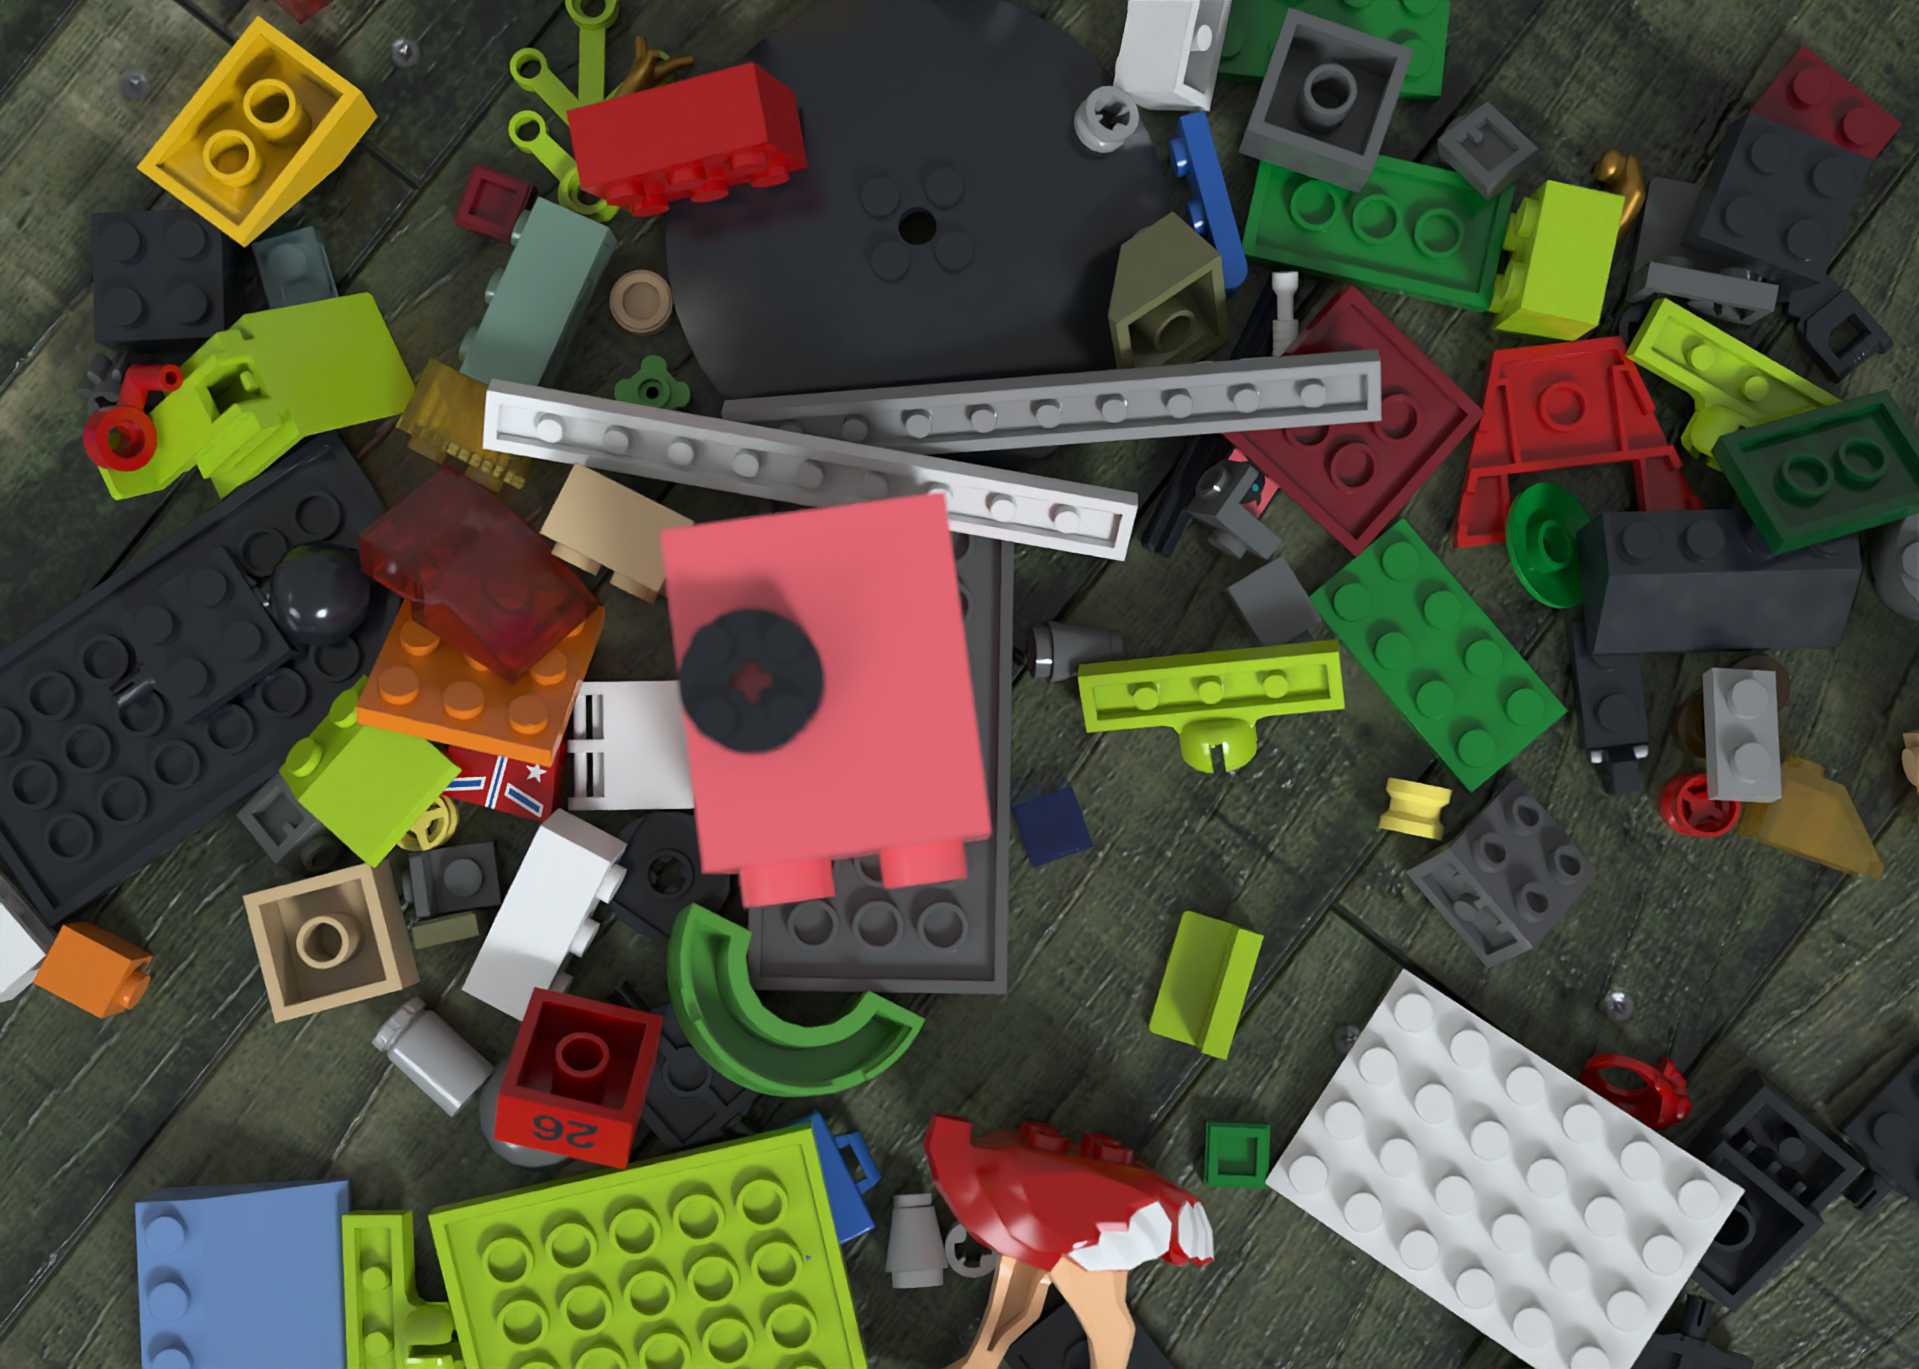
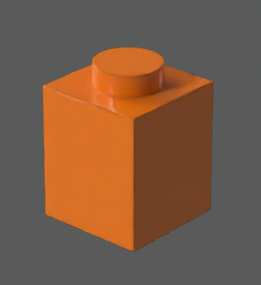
M88 920L65 924L58 933L32 983L102 1019L124 1012L126 1008L130 1010L139 1002L150 982V975L146 974L145 971L154 955Z

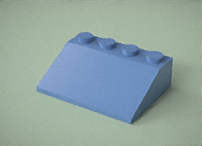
M351 1178L160 1188L135 1202L142 1369H347L342 1215L353 1210Z

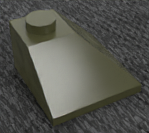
M1174 212L1169 213L1150 227L1141 229L1133 238L1121 245L1108 314L1117 370L1194 364L1230 340L1221 254Z

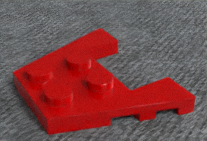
M1621 336L1496 350L1489 354L1479 407L1486 414L1474 427L1452 536L1453 549L1506 543V521L1511 506L1507 476L1632 462L1639 511L1704 510L1698 495H1692L1680 470L1683 464L1674 445L1668 444L1653 413L1656 408L1634 362L1625 357L1628 349Z

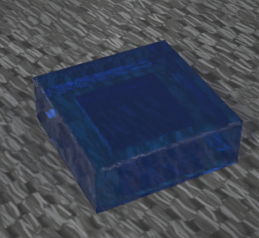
M1072 786L1012 807L1033 867L1093 847Z

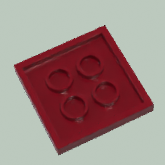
M1344 283L1280 357L1378 349L1381 372V421L1223 432L1219 434L1349 554L1358 557L1486 413L1353 285Z

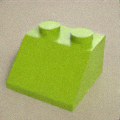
M364 674L351 689L342 692L336 698L329 714L309 737L300 740L293 746L279 772L298 802L364 862L376 868L462 769L441 742L358 724L356 705L369 678Z

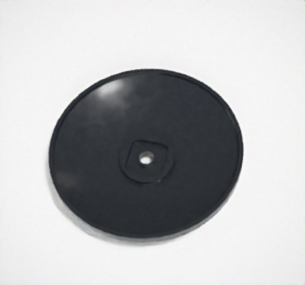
M836 0L816 7L787 22L761 40L733 66L736 67L754 62L794 91L808 167L789 172L790 179L782 184L769 187H753L751 182L728 187L729 195L718 200L693 202L690 197L668 202L669 210L666 211L665 248L668 279L674 306L686 340L698 363L724 401L1117 370L1108 314L1121 245L1133 238L1141 229L1150 227L1170 213L1169 201L1161 165L1151 138L1140 117L1138 126L1133 134L1119 148L1112 152L1100 153L1091 150L1077 136L1074 127L1075 112L1092 91L1101 86H1113L1114 78L1093 55L1069 35L1039 16L1001 0ZM1101 109L1097 115L1102 114L1103 118L1099 122L1105 128L1111 130L1116 125L1110 124L1113 115ZM912 213H923L931 217L936 224L934 237L928 243L922 245H912L906 242L899 232V226L906 216ZM1064 445L931 454L925 456L1019 472L1050 456Z

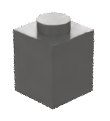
M1283 554L1220 592L1253 647L1312 642L1314 639L1308 629L1323 621Z

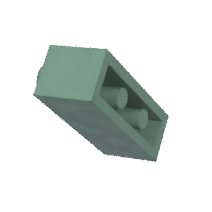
M538 196L532 211L524 210L514 226L511 244L516 247L506 269L499 267L489 281L485 293V302L490 305L480 327L473 325L462 341L458 358L463 362V365L459 372L472 382L487 389L492 379L552 389L618 242L610 228Z

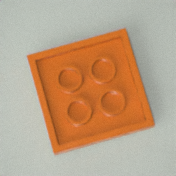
M420 565L356 705L357 723L551 767L605 623V607Z

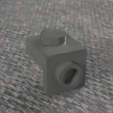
M1222 459L1201 476L1195 488L1196 495L1186 508V511L1212 532L1208 541L1226 556L1240 561L1243 555L1269 562L1283 540L1239 504L1259 472L1249 463Z

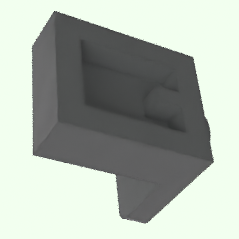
M1488 101L1470 115H1462L1456 118L1445 129L1443 135L1437 139L1440 168L1458 172L1487 201L1491 200L1539 163L1538 148Z
M280 772L273 776L236 815L276 865L306 878L316 877L322 870L332 865L338 858L340 851L346 846L344 842L297 801Z
M498 840L409 853L410 866L403 867L402 870L404 896L409 905L415 904L417 917L501 905L505 900Z

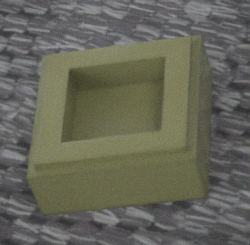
M480 907L425 919L414 923L415 926L411 927L415 948L420 949L482 935L490 931L491 924L488 910Z

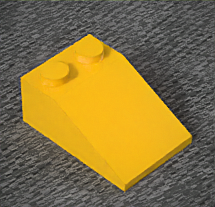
M257 15L137 168L245 248L343 162L378 116L362 91Z

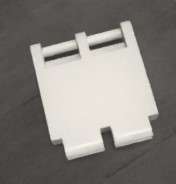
M678 681L583 682L573 707V740H567V753H574V797H568V810L695 808L683 707L679 696ZM587 695H592L593 740H586ZM587 752H593V797H587Z

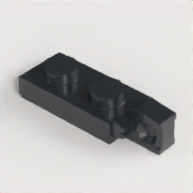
M1585 621L1566 623L1565 630L1580 749L1586 750L1589 764L1601 763L1605 794L1615 795L1639 792L1640 781L1637 758L1648 757L1647 742L1650 741L1639 655L1589 656Z

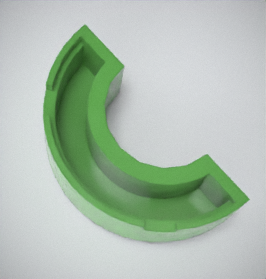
M695 903L679 911L672 929L667 954V982L674 1013L685 1036L697 1053L716 1071L738 1085L756 1092L782 1097L822 1095L851 1088L874 1078L892 1065L907 1050L925 1021L924 1018L870 991L850 995L834 1017L817 1027L806 1028L783 1022L762 1006L749 983L746 955L752 932Z

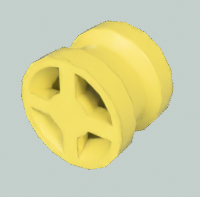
M1388 778L1386 791L1391 800L1389 810L1380 816L1378 828L1442 841L1444 827L1439 820L1442 808L1450 803L1452 790Z
M440 795L428 808L430 811H425L397 845L403 849L416 852L436 849L448 843L456 834L460 822L459 809L454 799ZM432 820H434L433 825L429 829L431 835H429L427 829L431 825Z

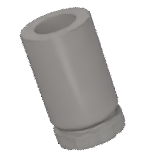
M416 996L400 1006L377 1031L372 1044L381 1052L387 1050L388 1058L450 1117H454L484 1087L485 1081L492 1074L494 1067L433 1010L426 1011L427 1004L419 996Z

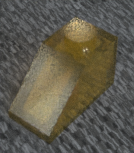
M1787 756L1785 763L1780 764L1782 798L1772 803L1747 802L1736 835L1855 877L1880 880L1884 866L1845 786L1822 778L1825 767L1805 759Z

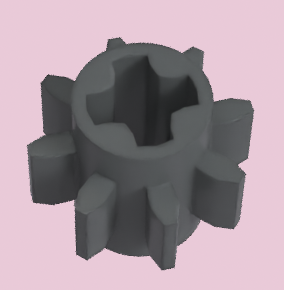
M125 350L112 355L110 359L100 352L97 353L76 388L77 393L89 397L87 400V413L91 416L100 408L111 405L116 406L127 369L134 364L150 363L143 357ZM149 390L143 410L145 414L148 415L162 402L165 396L163 391Z

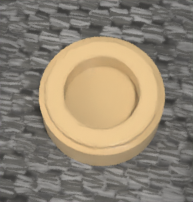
M635 270L628 272L618 279L611 290L610 309L612 315L625 331L633 335L646 337L658 334L670 324L674 316L675 306L671 288L661 276L652 271Z

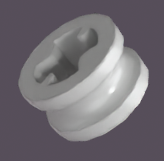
M1101 86L1092 91L1075 112L1074 127L1076 134L1081 142L1091 150L1100 153L1112 152L1119 148L1137 128L1139 120L1137 106L1131 96L1122 89L1113 86ZM1101 109L1113 115L1110 124L1116 125L1111 130L1105 128L1099 122L1103 118L1102 114L1097 115Z
M956 1220L946 1233L944 1250L947 1262L954 1271L962 1276L971 1278L985 1276L995 1268L997 1252L991 1249L982 1250L980 1261L976 1262L966 1261L965 1251L958 1255L955 1250V1243L965 1241L966 1230Z

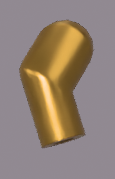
M1613 148L1602 153L1595 167L1594 175L1599 181L1611 185V194L1625 196L1616 243L1623 245L1643 205L1646 192L1640 160L1630 152L1623 155Z

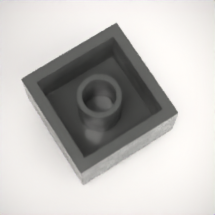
M1289 7L1238 152L1360 193L1373 171L1414 49Z

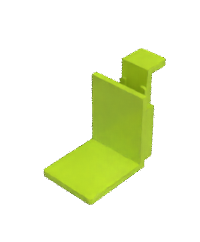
M368 292L245 314L227 331L218 332L211 337L179 368L183 374L181 387L175 391H163L166 398L147 415L152 420L157 432V447L152 459L144 467L131 472L112 471L100 466L98 468L111 496L115 500H122L163 490L183 472L191 470L197 464L204 479L211 477L220 499L223 500L251 482L304 436L410 412L420 406L422 401L375 300ZM119 432L108 435L109 446L111 449H115L120 442Z

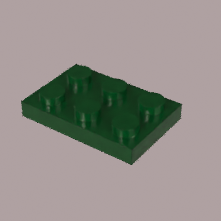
M1888 390L1721 435L1711 449L1712 455L1774 556L1919 514V437Z

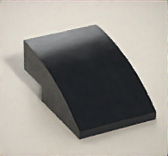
M1757 1068L1731 1094L1684 1150L1745 1190L1690 1277L1735 1313L1824 1225L1820 1213L1865 1169L1854 1148Z

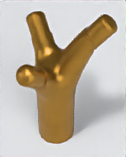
M637 36L634 40L635 56L631 69L611 99L652 89L674 72L694 67L695 59L693 55L677 56L657 63L660 52L656 48L648 50L646 37Z

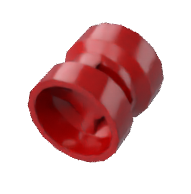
M1680 773L1670 778L1664 784L1658 797V812L1663 822L1671 830L1683 835H1695L1698 837L1720 836L1728 832L1735 825L1741 811L1740 801L1708 800L1707 773ZM1686 802H1688V808L1690 810V813L1686 808Z

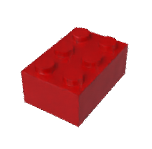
M754 62L567 111L581 189L606 200L608 205L619 206L630 211L631 215L635 217H646L664 213L669 210L668 202L690 197L693 202L718 200L729 195L728 187L751 182L753 187H769L782 184L790 179L789 172L808 167L794 91Z

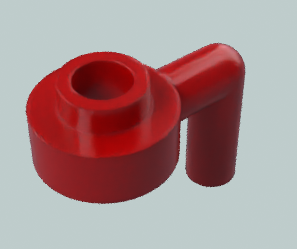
M134 364L127 369L116 406L111 405L100 408L90 416L83 432L84 447L88 456L95 464L107 470L131 472L144 467L152 459L157 447V432L152 420L143 412L149 390L175 391L181 387L183 374L177 366L171 364ZM112 427H115L120 433V442L115 449H111L108 443V434Z

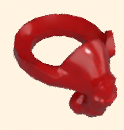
M1615 1053L1598 1054L1587 1060L1580 1073L1582 1085L1633 1118H1639L1642 1124L1652 1130H1665L1674 1123H1680L1688 1117L1689 1111L1692 1108L1686 1090L1687 1082L1684 1080L1681 1071L1676 1068L1674 1061L1668 1057H1663L1657 1066L1654 1067L1629 1055ZM1609 1066L1625 1067L1643 1076L1648 1085L1638 1090L1621 1089L1604 1081L1598 1071Z

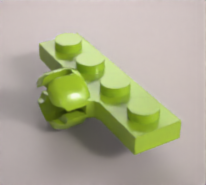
M1667 298L1654 301L1625 354V357L1686 391L1695 400V412L1681 436L1682 446L1696 459H1698L1700 453L1708 455L1705 463L1719 471H1722L1711 453V449L1719 436L1843 402Z
M1338 639L1080 664L1077 676L1087 733L1154 726L1173 727L1179 734L1183 760L1195 770L1205 773H1214L1211 749L1215 748V745L1222 744L1226 772L1243 767L1252 760L1257 751L1255 723L1260 718L1273 715L1345 709Z
M352 1210L342 1215L347 1369H465L459 1339H451L452 1331L456 1330L450 1303L427 1302L419 1297L416 1290L413 1210Z

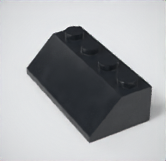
M1745 508L1602 512L1576 532L1589 656L1836 648L1841 645L1862 570L1857 532L1774 556Z

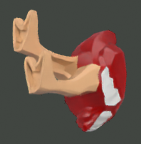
M933 1112L923 1145L934 1184L958 1222L973 1239L997 1252L989 1301L973 1343L965 1357L942 1369H998L1010 1344L1040 1318L1048 1287L1052 1282L1071 1306L1087 1334L1091 1369H1126L1136 1329L1125 1303L1127 1272L1144 1261L1158 1257L1162 1261L1178 1267H1182L1189 1261L1196 1266L1213 1262V1229L1203 1208L1202 1200L1171 1178L1134 1157V1150L1121 1146V1140L1111 1136L1084 1132L1082 1142H1077L1058 1134L1059 1128L1038 1122L1021 1121L1019 1131L1001 1128L971 1138V1120L961 1116Z

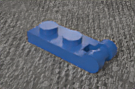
M1205 110L1179 118L1174 132L1175 138L1168 140V151L1176 177L1186 176L1192 199L1184 203L1188 225L1221 254L1226 300H1228L1238 292L1241 284L1246 279L1248 268Z

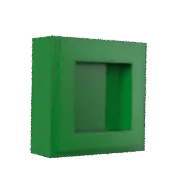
M1204 1119L1202 1184L1210 1187L1268 1189V1185L1265 1184L1269 1172L1270 1124L1268 1121Z

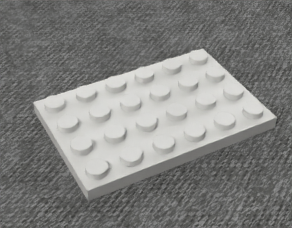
M1405 969L1402 970L1265 1181V1184L1535 1369H1630L1745 1191Z

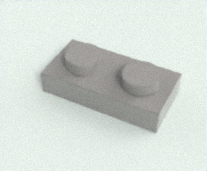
M1711 668L1703 673L1708 800L1772 803L1782 798L1775 671Z

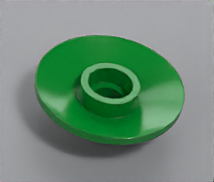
M1548 482L1531 485L1523 489L1515 497L1507 515L1506 543L1514 571L1526 590L1538 601L1549 607L1568 608L1583 602L1576 532L1592 520L1584 506L1571 492L1562 486Z

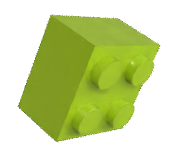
M1547 180L1529 198H1523L1516 213H1509L1502 250L1507 251L1503 275L1496 273L1489 309L1486 310L1494 313L1490 332L1545 344L1575 341L1598 326L1625 196Z

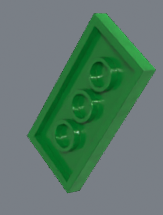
M1232 0L1216 80L1262 84L1277 37L1290 7L1414 49L1397 99L1436 103L1441 96L1450 0Z
M1378 155L1370 177L1360 193H1356L1259 159L1241 244L1247 261L1274 267L1281 266L1291 271L1484 313L1489 309L1516 185L1510 184L1491 200L1487 201L1458 172Z
M1403 517L1372 541L1358 557H1353L1308 596L1323 620L1321 623L1335 639H1338V643L1466 793L1475 791L1568 712Z

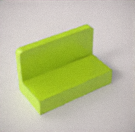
M1185 910L1178 924L1149 1019V1030L1152 1033L1194 1045L1201 1053L1226 1060L1264 936L1257 931Z

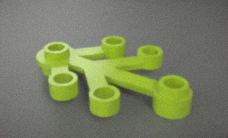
M565 0L566 8L573 22L580 27L578 99L551 72L547 59L539 50L523 48L517 51L511 58L510 72L517 84L527 91H535L568 126V110L610 100L622 85L621 83L605 98L607 28L611 27L618 18L620 9L618 0H602L606 3L605 10L597 17H589L584 14L585 5L591 0ZM658 50L660 57L657 62L670 59L668 54ZM535 60L541 63L540 73L536 77L527 79L520 76V69L525 62ZM676 72L663 79L653 88L675 83ZM530 110L520 111L512 117L508 132L514 144L525 153H533L560 181L558 188L560 206L600 224H604L613 218L619 206L608 205L606 200L601 198L594 205H584L581 203L580 195L583 190L580 187L576 161L550 138L549 127L538 113ZM529 122L537 123L540 127L537 138L529 142L519 139V130L524 124Z

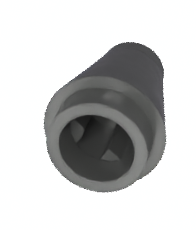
M1045 620L1043 627H1030L1027 636V660L1030 675L1032 678H1045L1046 682L1050 684L1077 677L1080 664L1123 660L1121 632L1119 630H1107Z

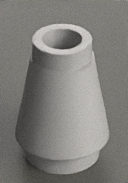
M932 1193L893 1195L894 1208L892 1209L885 1272L892 1273V1288H918L943 1285V1269L949 1268L935 1209L932 1206Z

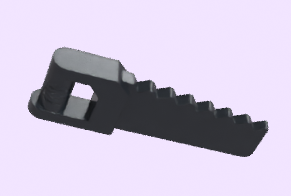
M1826 273L1822 283L1799 291L1764 278L1763 283L1779 285L1776 302L1785 304V316L1796 320L1794 330L1799 336V346L1833 383L1839 384L1876 352L1883 355L1893 347V341L1854 295L1848 289L1842 291ZM1847 319L1859 334L1834 354L1828 347L1830 332Z

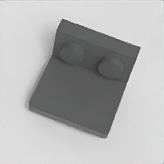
M1660 177L1652 178L1646 186V197L1643 202L1625 302L1637 304L1639 302H1654L1656 299L1667 298L1694 315L1751 325L1773 312L1779 285L1761 282L1762 277L1753 271L1739 269L1679 245L1703 185Z
M1517 778L1507 782L1456 838L1420 856L1405 871L1487 968L1535 948L1597 875L1595 867Z

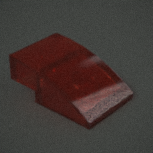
M448 464L358 535L362 572L411 602V616L414 622L511 684L520 679L597 610L596 598L563 559L551 554L553 549L528 524L501 501Z

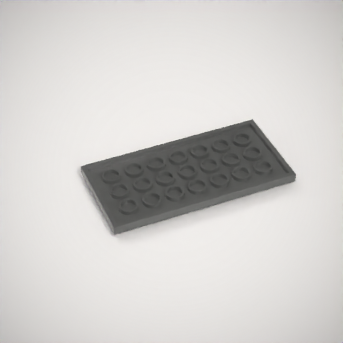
M759 497V517L821 509L819 507ZM950 531L991 826L989 839L963 843L968 878L884 889L879 854L831 861L836 896L749 907L748 930L752 932L748 947L747 969L749 983L753 990L1007 994L1014 542Z

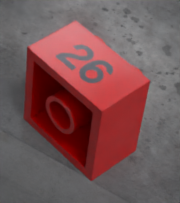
M534 987L498 1093L494 1140L625 1170L656 1063L664 1016Z

